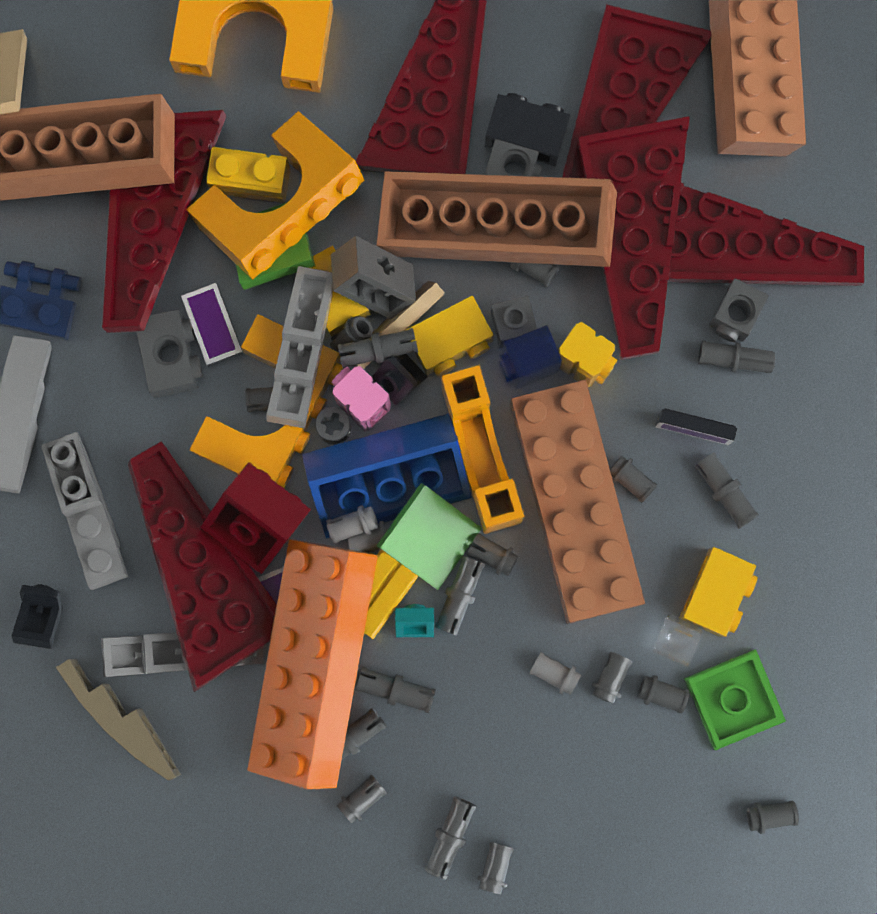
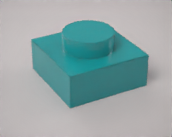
M409 604L404 608H395L396 637H434V608H426L421 604Z

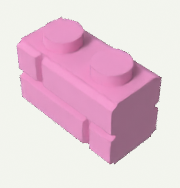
M361 366L354 367L352 370L349 367L344 368L331 382L335 386L332 394L337 405L348 416L351 415L353 421L364 432L370 431L390 411L391 402L389 394L377 382L374 383L373 378Z

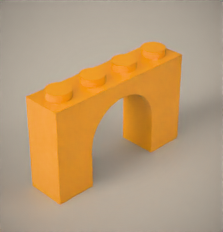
M179 0L169 59L175 73L211 77L218 36L225 24L240 14L260 12L275 18L287 32L281 69L283 87L320 93L333 14L332 0Z
M299 111L271 134L281 156L287 157L289 163L302 174L300 186L290 201L270 212L252 213L238 207L216 185H213L186 209L199 230L252 280L261 272L269 269L281 254L289 247L297 244L306 232L319 221L324 220L333 208L347 196L352 195L358 186L365 181L355 159Z
M257 314L241 346L244 354L276 368L284 326ZM324 345L322 346L305 428L284 425L271 434L251 436L206 416L189 450L193 454L236 475L250 462L256 468L265 471L282 488H285L294 471V468L289 465L295 453L302 454L310 439L311 434L306 431L312 419H316L318 414L326 407L328 400L323 398L329 384L334 386L331 382L344 369L340 364L341 356L339 352Z
M480 365L441 376L443 397L459 442L466 475L483 533L488 534L521 524L524 513L514 480L509 479L499 450L490 415L491 402Z

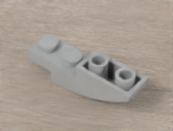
M75 432L41 445L63 515L67 518L88 587L91 590H95L128 577L119 549L121 545L112 518L79 434Z

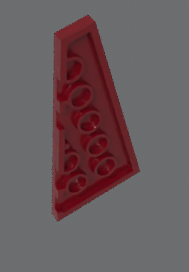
M435 0L419 30V35L412 49L409 50L385 99L376 123L373 124L368 134V139L356 159L359 169L378 172L466 174L487 0Z
M606 4L562 178H585L578 146V137L657 122L710 41L711 30Z
M223 110L174 113V183L110 190L102 328L107 333L145 330L189 213L186 209L195 200L210 161L211 149L215 147L227 117Z
M690 116L578 137L584 177L586 179H611L617 191L610 267L602 268L621 360L657 354L660 351Z
M681 182L668 282L732 283L736 278L746 284L862 286L864 284L863 245L823 231L816 232L796 225L797 222L764 214L762 210L710 192L704 193L686 187Z
M161 441L131 458L128 467L195 692L270 643L277 605L250 566L200 528L211 511Z

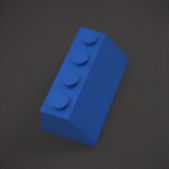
M449 413L302 454L308 484L326 539L330 538L326 520L358 511V506L361 505L364 508L372 507L378 524L380 521L388 522L395 520L420 483L426 485L450 504L472 498L459 442Z

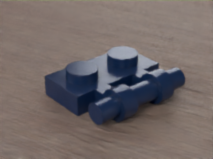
M22 260L21 263L7 261L4 267V275L17 278L16 288L2 285L0 287V325L68 340L77 304L74 301L65 300L63 297L65 289L79 291L81 277L69 275L68 271L55 268L51 271L35 267V263ZM37 282L50 285L49 295L30 292L32 283Z

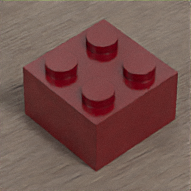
M248 462L223 492L200 528L262 574L311 509L303 504L295 494L289 493L273 481L265 471L256 468Z

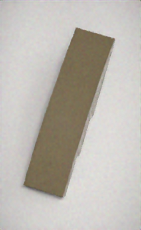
M68 659L56 667L82 706L103 730L134 758L168 781L181 775L142 709H135L127 714L110 684H102L94 689L77 659Z

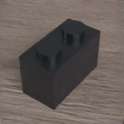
M508 93L507 96L498 94L485 136V147L493 148L495 139L539 151L537 162L556 167L570 114L564 113L563 108L554 104L544 103L540 106L529 103L526 97L516 93Z

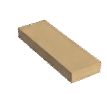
M23 29L0 33V115L20 111L27 38Z
M427 281L415 292L416 301L393 318H387L372 334L379 333V336L405 331L443 297L445 292L436 282ZM371 362L357 364L354 366H361L363 369H365Z

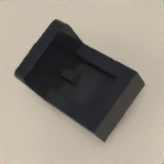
M407 354L394 357L390 356L371 377L374 383L377 382L389 394L390 400L395 405H398L419 387L428 376Z
M36 584L34 586L22 585L19 592L22 603L11 635L13 643L51 649L63 611L60 593L50 586Z

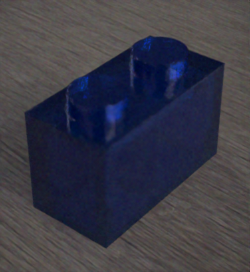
M548 325L504 342L503 351L499 355L500 361L498 362L506 383L512 381L515 389H519L558 373L562 359Z

